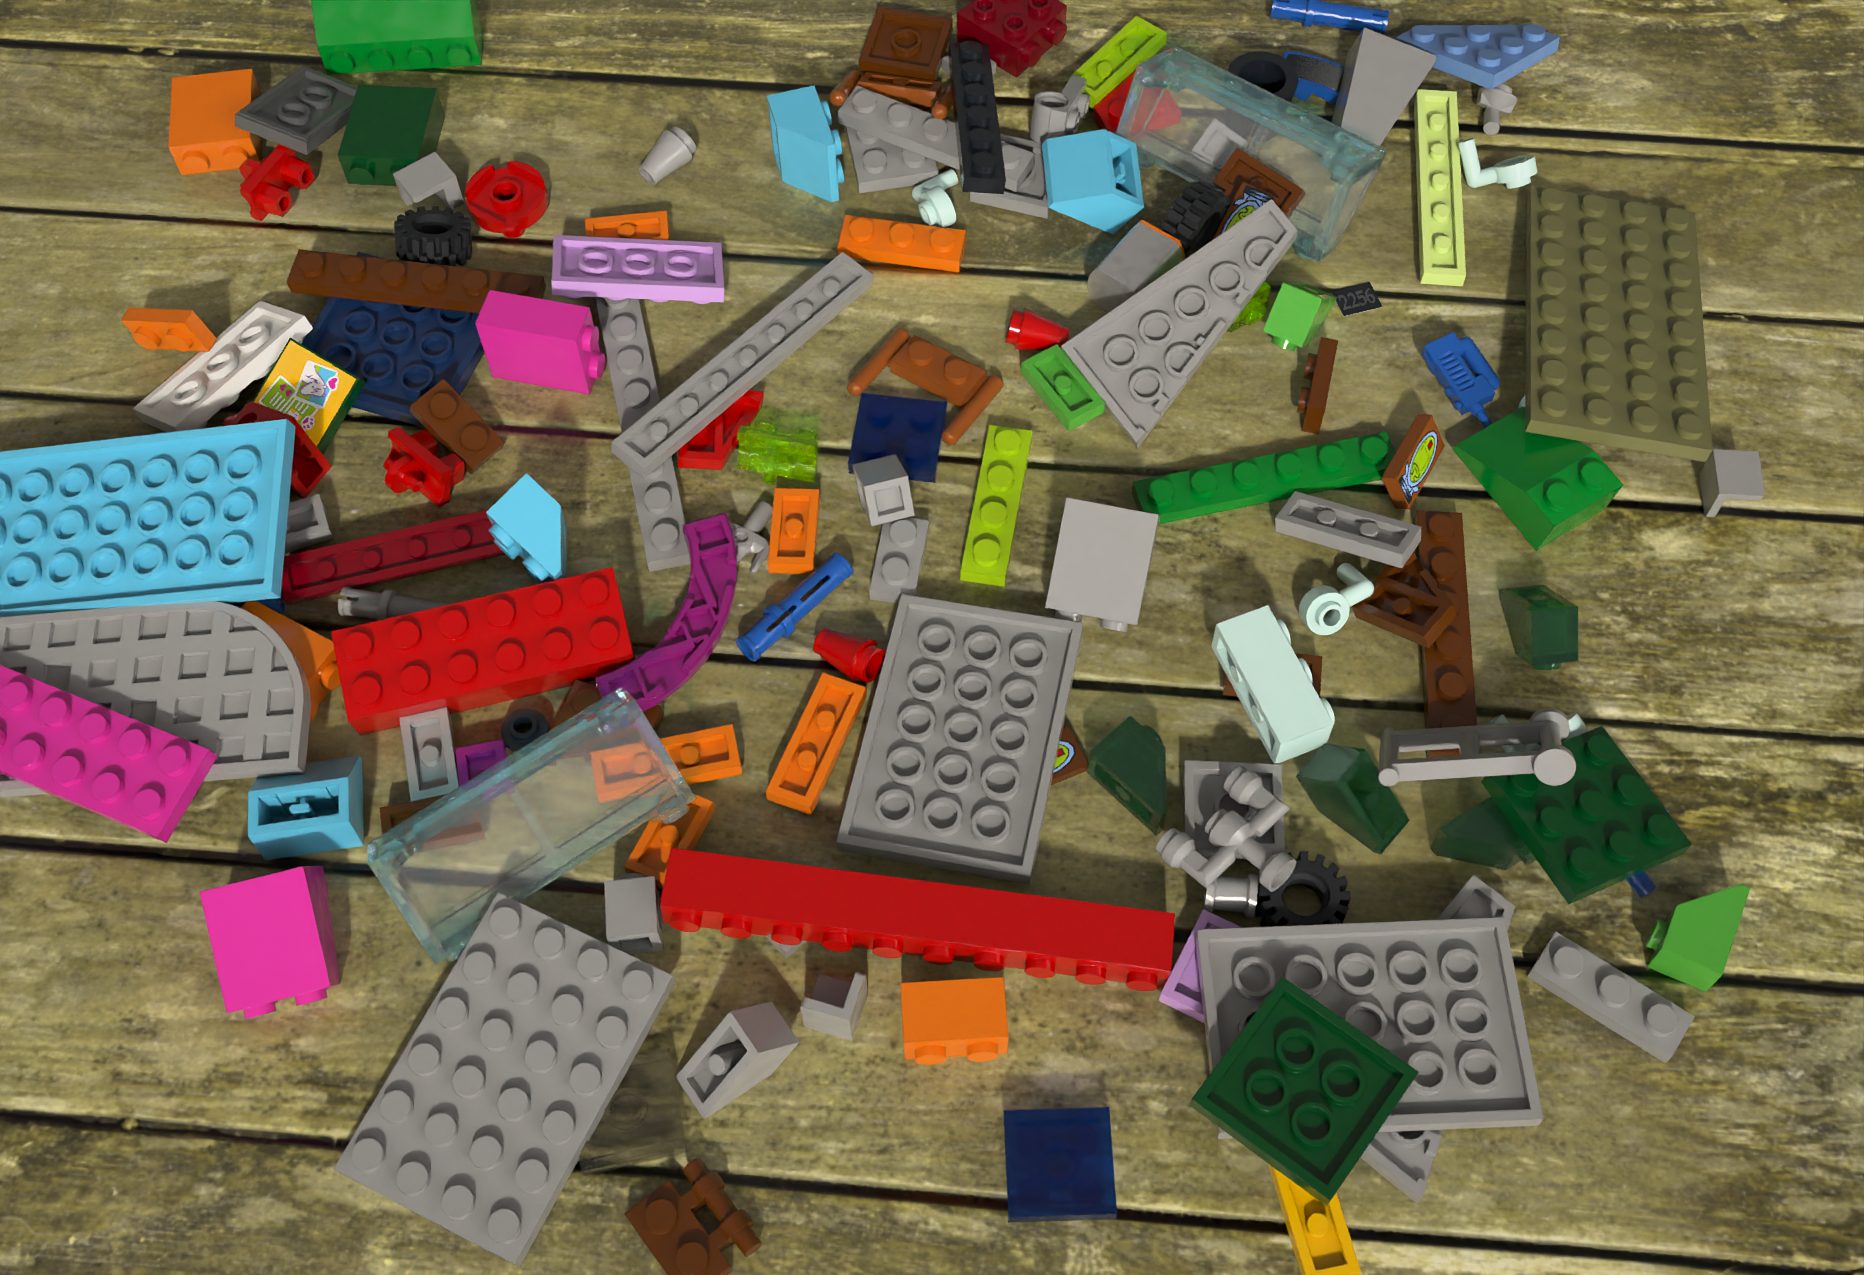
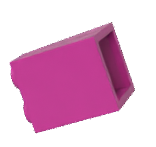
M301 866L200 892L226 1013L243 1009L245 1019L277 1011L275 1001L294 996L296 1006L328 998L326 988L340 984L323 866Z

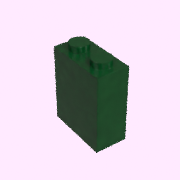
M358 85L338 152V158L348 184L397 186L393 173L436 152L445 119L437 88Z

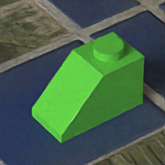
M1301 281L1283 282L1263 331L1273 335L1272 343L1287 350L1295 351L1297 346H1309L1334 306L1337 296Z
M1739 884L1676 905L1664 921L1657 918L1649 931L1645 946L1652 949L1647 967L1707 992L1723 975L1750 888Z

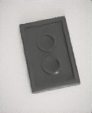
M302 66L235 114V126L308 155L347 125L358 87Z

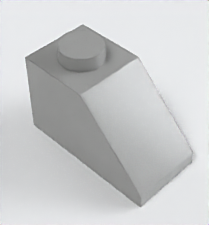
M772 1002L733 1010L726 1015L676 1075V1079L702 1118H706L772 1075L798 1045L799 1040Z

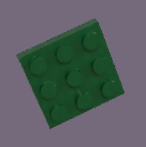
M1603 726L1562 742V746L1572 752L1576 763L1574 776L1565 784L1557 786L1547 785L1541 782L1535 773L1485 776L1481 781L1568 905L1684 854L1692 845Z
M1282 977L1193 1096L1189 1106L1327 1206L1419 1072Z

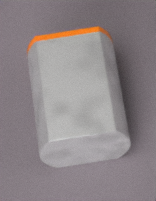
M1140 220L1090 274L1088 278V291L1093 303L1110 312L1185 260L1184 249L1180 240L1148 222Z

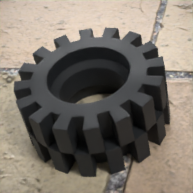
M1194 181L1190 187L1187 186L1183 190L1182 197L1178 196L1175 199V206L1173 209L1169 208L1166 214L1168 218L1161 225L1162 231L1180 240L1184 249L1185 259L1212 241L1230 206L1228 197L1201 181Z
M423 206L417 207V212L411 209L405 211V215L400 214L397 216V221H394L396 256L399 257V260L456 266L458 264L463 266L467 264L466 260H470L472 257L470 220L468 217H464V214L460 211L453 214L452 208L446 207L444 211H441L439 206H432V210H426Z
M1299 851L1298 857L1295 859L1296 866L1290 877L1281 887L1270 892L1259 883L1255 913L1256 917L1262 916L1260 926L1342 924L1351 900L1350 891H1345L1348 885L1345 875L1337 878L1339 867L1334 862L1328 868L1324 867V856L1317 854L1315 861L1308 860L1309 851ZM1294 885L1306 886L1318 894L1321 908L1310 916L1298 915L1286 907L1283 893Z

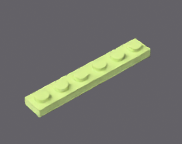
M1417 89L1414 98L1420 284L1463 286L1466 277L1461 165L1458 146L1457 91Z

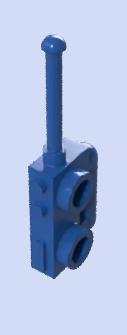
M1452 332L1425 345L1421 356L1428 364L1429 371L1436 376L1444 388L1445 395L1450 397L1454 408L1459 410L1461 415L1471 412L1474 417L1479 419L1484 428L1491 425L1492 422L1485 414L1483 405L1492 401L1495 395L1494 390L1499 387L1500 380L1470 337L1458 339L1456 334Z

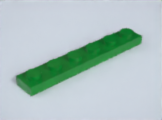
M1386 431L1133 481L1132 494L1138 511L1158 514L1160 516L1159 524L1288 499L1295 491L1313 494L1383 480L1382 476L1396 452Z

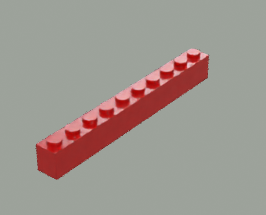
M677 848L670 849L660 900L663 922L670 923L672 928L684 932H697L700 930V927L720 930L725 936L738 939L749 938L751 934L763 936L771 934L773 941L784 945H798L802 940L822 943L821 945L824 948L837 952H847L852 947L871 949L875 955L884 958H899L903 954L923 956V960L936 965H948L955 960L974 963V967L991 972L1001 971L1004 967L1024 969L1027 975L1036 978H1051L1055 974L1075 976L1078 982L1089 985L1103 984L1106 980L1126 983L1128 988L1136 991H1153L1157 987L1164 988L1172 967L1175 913Z

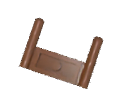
M856 70L849 71L829 95L830 102L834 106H840L846 101L855 87L860 86L923 111L933 107L932 115L937 119H945L953 107L951 84L946 88H942V82L872 72H865L861 77V74Z
M898 328L847 384V390L851 395L860 396L884 368L888 366L891 368V373L962 408L942 432V440L947 445H954L958 442L1004 387V383L999 377L995 375L986 376V370L916 335L910 337L908 332L902 328Z

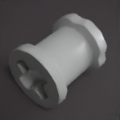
M1249 874L1247 878L1220 875L1207 888L1204 887L1202 910L1204 909L1212 913L1213 909L1242 912L1245 918L1253 919L1257 903L1258 875Z

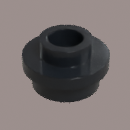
M529 708L514 711L507 716L501 726V737L506 747L522 755L534 754L541 750L550 732L545 716L541 712ZM524 726H532L526 733H517Z

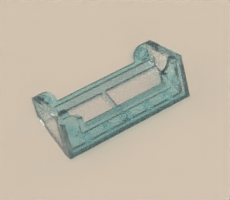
M1173 46L1137 65L1116 131V135L1136 143L1139 170L1156 164L1191 183L1201 181L1224 194L1222 190L1215 187L1213 181L1234 150L1239 148L1305 191L1306 195L1289 218L1298 230L1297 238L1291 246L1301 258L1317 262L1337 247L1387 152L1386 149L1177 46Z
M621 686L367 844L368 865L435 965L445 958L451 962L459 959L498 892L520 902L648 820L651 822L662 820L664 824L676 821L688 812L689 807L687 804L694 801L696 797L636 700Z

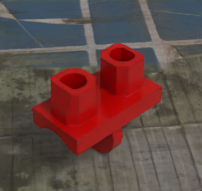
M280 144L268 157H264L260 162L246 159L239 167L240 173L245 179L240 184L241 195L248 201L251 207V217L261 222L269 213L284 217L291 208L293 201L288 191L291 186L307 189L315 177L309 163L297 158L295 150Z
M399 426L388 431V438L391 440L392 448L383 464V467L387 470L385 485L394 493H402L408 489H411L413 492L419 491L438 507L449 503L450 488L464 480V461L454 453L438 459L436 457L437 443L434 437L424 429L412 435L407 434Z

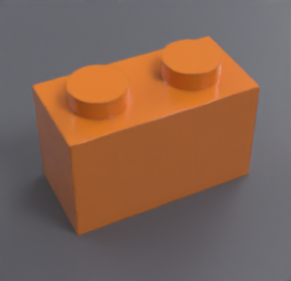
M1004 977L900 983L905 1060L915 1059V1062L918 1064L935 1065L946 1061V1057L967 1056V1059L970 1061L985 1062L996 1059L998 1054H1007L1008 1024Z

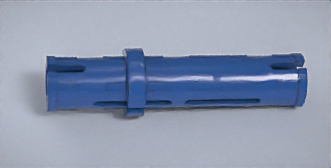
M1272 0L1269 18L1303 23V27L1310 28L1312 24L1353 31H1362L1365 27L1384 35L1388 23L1389 10L1365 8L1321 0Z
M834 552L827 561L801 581L776 605L769 604L763 610V617L747 632L736 639V644L740 651L748 659L755 662L760 658L761 654L781 637L788 638L795 632L794 625L820 604L839 584L853 574V569L849 562L842 555ZM822 581L823 585L804 602L800 600L817 583ZM786 611L790 612V614L784 620H782L774 629H772L770 632L766 631V629L770 625H772Z

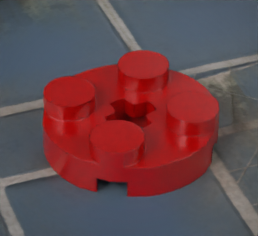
M509 161L507 162L508 167L495 169L493 164L486 166L476 172L466 185L465 195L469 215L475 224L482 229L494 233H502L508 238L520 237L524 234L526 228L535 224L544 215L549 206L550 200L544 180L538 170L522 162ZM514 194V197L510 200L502 201L499 198L500 196L509 197Z

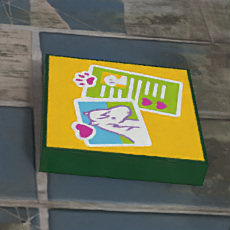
M289 338L252 402L293 416L319 451L324 454L366 382L303 344Z

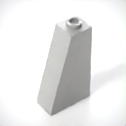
M1364 27L1348 51L1322 161L1359 175L1434 65L1437 56Z

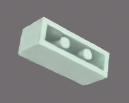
M1267 605L1216 624L1211 647L1272 762L1278 764L1325 746L1332 731L1335 718L1329 702L1323 697L1319 698L1315 691L1308 664L1303 658L1298 659L1290 645V634L1285 623L1281 619L1276 620Z

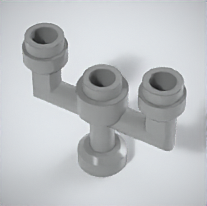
M1239 766L1226 779L1224 789L1239 805H1250L1257 813L1249 821H1246L1235 811L1218 810L1205 826V832L1209 835V842L1218 849L1208 859L1196 850L1195 842L1184 832L1180 833L1175 828L1168 830L1157 843L1156 852L1161 855V859L1170 867L1182 868L1205 888L1235 862V857L1238 854H1241L1260 870V884L1270 892H1273L1281 887L1290 877L1296 866V860L1286 852L1271 854L1254 839L1260 838L1290 808L1263 787L1260 776L1252 770Z

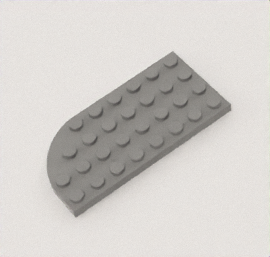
M207 601L0 617V665L211 750L218 757L204 781L305 774L311 714V696L306 675L298 658L288 644L273 628L250 612L231 604ZM0 773V798L49 794Z

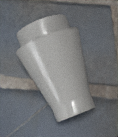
M674 126L670 131L664 130L644 162L638 167V171L648 183L655 186L661 179L692 161V154L697 150L696 145L690 136L677 126Z

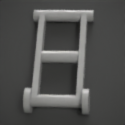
M1543 708L1536 711L1531 716L1529 722L1401 731L1388 727L1383 729L1380 734L1379 781L1384 786H1394L1400 781L1535 773L1536 777L1547 785H1562L1571 780L1576 771L1574 755L1569 749L1562 746V742L1567 739L1570 732L1569 721L1562 711L1555 708ZM1534 743L1541 745V749L1537 751L1480 754V747ZM1456 748L1460 750L1459 756L1399 759V752Z

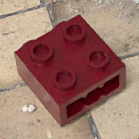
M972 0L957 12V42L975 41L983 45H989L990 59L996 63L997 67L1017 78L1028 67L1035 66L1041 56L1053 45L1056 46L1063 40L1067 32V5L1058 0Z

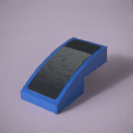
M1285 51L1281 57L1290 61L1297 70L1299 81L1294 96L1305 102L1313 93L1335 106L1345 67L1317 56Z

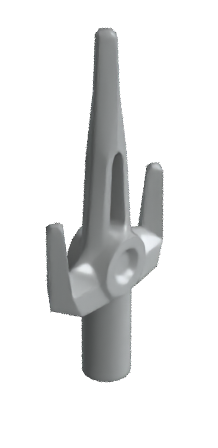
M766 502L758 504L743 526L729 522L736 548V565L744 556L749 555L751 552L757 553L749 569L751 573L758 571L769 554L767 540L759 535L772 517L773 507Z

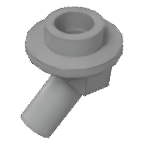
M1500 84L1492 90L1482 87L1478 91L1476 105L1485 109L1483 130L1487 135H1495L1499 132L1500 114L1505 116L1511 114L1518 99L1512 95V88L1507 85Z

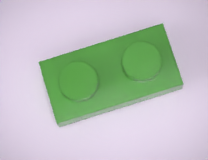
M1057 344L1021 362V374L1068 432L1104 413V400Z

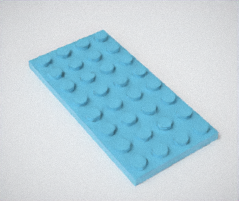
M287 419L0 452V617L112 607L207 601L235 603L281 598L296 426Z

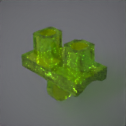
M757 421L753 427L741 425L737 432V439L739 441L737 468L763 473V482L766 484L774 485L778 476L814 482L817 476L818 461L817 434L815 431L799 429L794 434L777 432V428L772 423Z

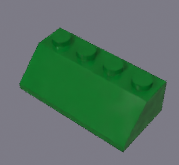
M311 0L317 47L327 75L482 65L483 29L475 0Z

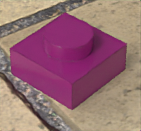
M503 739L455 748L460 791L477 788L480 796L512 790L507 747Z

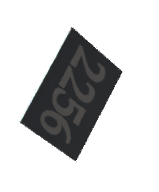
M1370 282L1331 291L1332 295L1337 296L1336 303L1343 317L1382 307Z

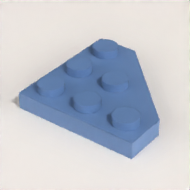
M1535 24L1417 25L1395 37V40L1436 55L1433 68L1492 90L1557 52L1560 36L1546 32L1544 27Z

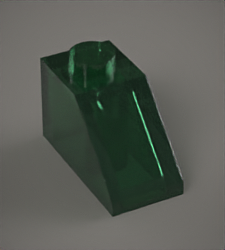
M1545 585L1499 589V600L1516 655L1530 664L1532 668L1546 671L1561 668V663L1578 661L1577 605Z
M1130 715L1090 750L1087 773L1157 836L1163 830L1167 812L1166 749L1162 739L1154 729L1148 725L1142 726Z
M1324 743L1296 775L1316 809L1374 853L1382 854L1410 821L1389 786H1384L1380 783L1379 770L1366 749Z
M1492 797L1440 827L1430 847L1436 856L1501 870H1507L1520 861L1525 866L1536 861V858Z

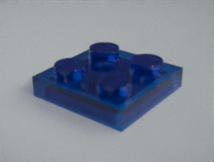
M862 393L848 461L849 473L854 474V464L896 454L908 475V480L936 483L943 441L941 435L945 430L947 418V402Z
M1109 1107L1003 1110L1008 1223L1116 1219L1117 1205Z

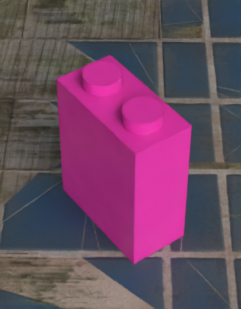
M489 290L475 324L492 377L590 395L595 380L601 379L605 370V355L600 353L598 344L599 329L593 324L590 308Z

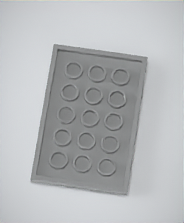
M901 594L836 840L837 849L1030 885L1081 645L1083 623Z
M498 892L345 1148L334 1170L520 1268L676 983L674 976Z
M1505 917L1197 930L1195 942L1210 1073L1279 980L1284 977L1419 1072L1378 1132L1538 1126L1543 1121ZM1216 1125L1217 1139L1233 1138Z

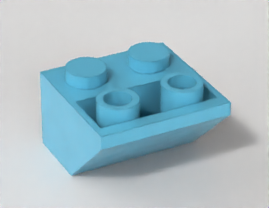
M814 85L767 95L773 155L782 182L829 202L839 201L838 184L844 183V175L839 158L836 159V155L842 154V146L837 129L830 131L829 125H832L827 101L820 102Z
M1105 129L1049 138L1042 143L1048 208L1113 235L1144 208L1136 143Z
M526 473L486 512L492 524L488 531L495 538L493 540L494 543L509 558L514 560L519 555L524 560L522 563L528 569L526 573L536 584L567 578V525L561 505Z
M360 755L306 763L305 774L267 776L256 779L248 791V837L265 860L364 846L363 772Z

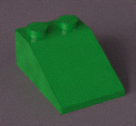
M1523 406L1463 440L1453 448V451L1535 551L1602 512L1623 486L1599 455L1580 441L1525 432V407Z

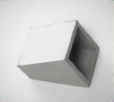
M1066 497L1045 608L1055 609L1054 618L1082 622L1083 615L1101 618L1100 627L1127 632L1128 624L1138 625L1160 516L1158 514Z

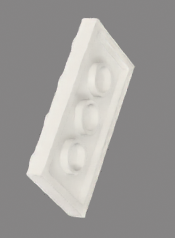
M259 301L216 337L217 340L209 352L200 351L137 404L133 410L142 422L167 433L203 429L207 425V420L221 408L233 404L238 399L239 393L252 381L264 377L270 371L271 365L278 359L289 338L302 343V338L313 327L304 315Z

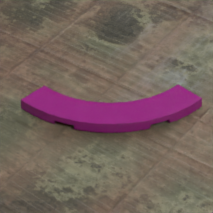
M726 512L683 524V536L688 547L690 559V582L686 599H684L678 615L668 628V633L652 650L648 649L630 663L596 677V687L611 725L632 718L654 707L675 693L694 676L718 644L729 620L734 602L737 578L736 548Z

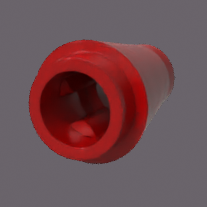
M1024 308L1023 312L1013 310L1005 343L1015 345V350L1044 351L1056 344L1061 348L1068 341L1070 327L1062 326V324Z
M824 628L818 633L813 644L814 653L820 655L855 683L861 681L865 683L872 682L882 669L885 652L878 647L875 640Z

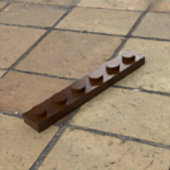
M301 249L298 250L286 281L292 293L480 313L489 290L543 299L546 289L544 277L539 275Z
M1417 510L1413 524L1422 528L1421 541L1415 549V556L1424 569L1427 568L1433 576L1437 587L1443 590L1451 600L1457 613L1456 618L1430 648L1420 645L1425 729L1477 725L1462 513ZM1459 748L1426 750L1427 758L1459 756L1460 750Z

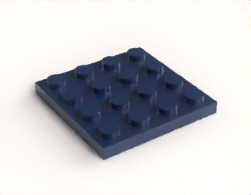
M362 252L356 254V256L381 258ZM337 297L329 298L312 325L313 329L301 343L366 382L351 407L421 427L424 426L409 412L410 406L442 379L461 395L485 353L475 324L479 313Z

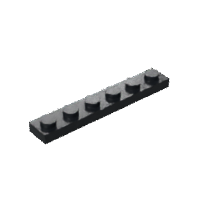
M975 41L950 42L948 60L962 192L1004 194L1006 176L989 45H983Z

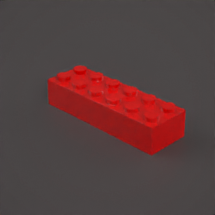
M613 567L331 631L347 720L360 736L400 727L399 718L445 707H447L451 715L573 686L575 679L585 683L595 681L596 677L612 672L635 659L620 589Z

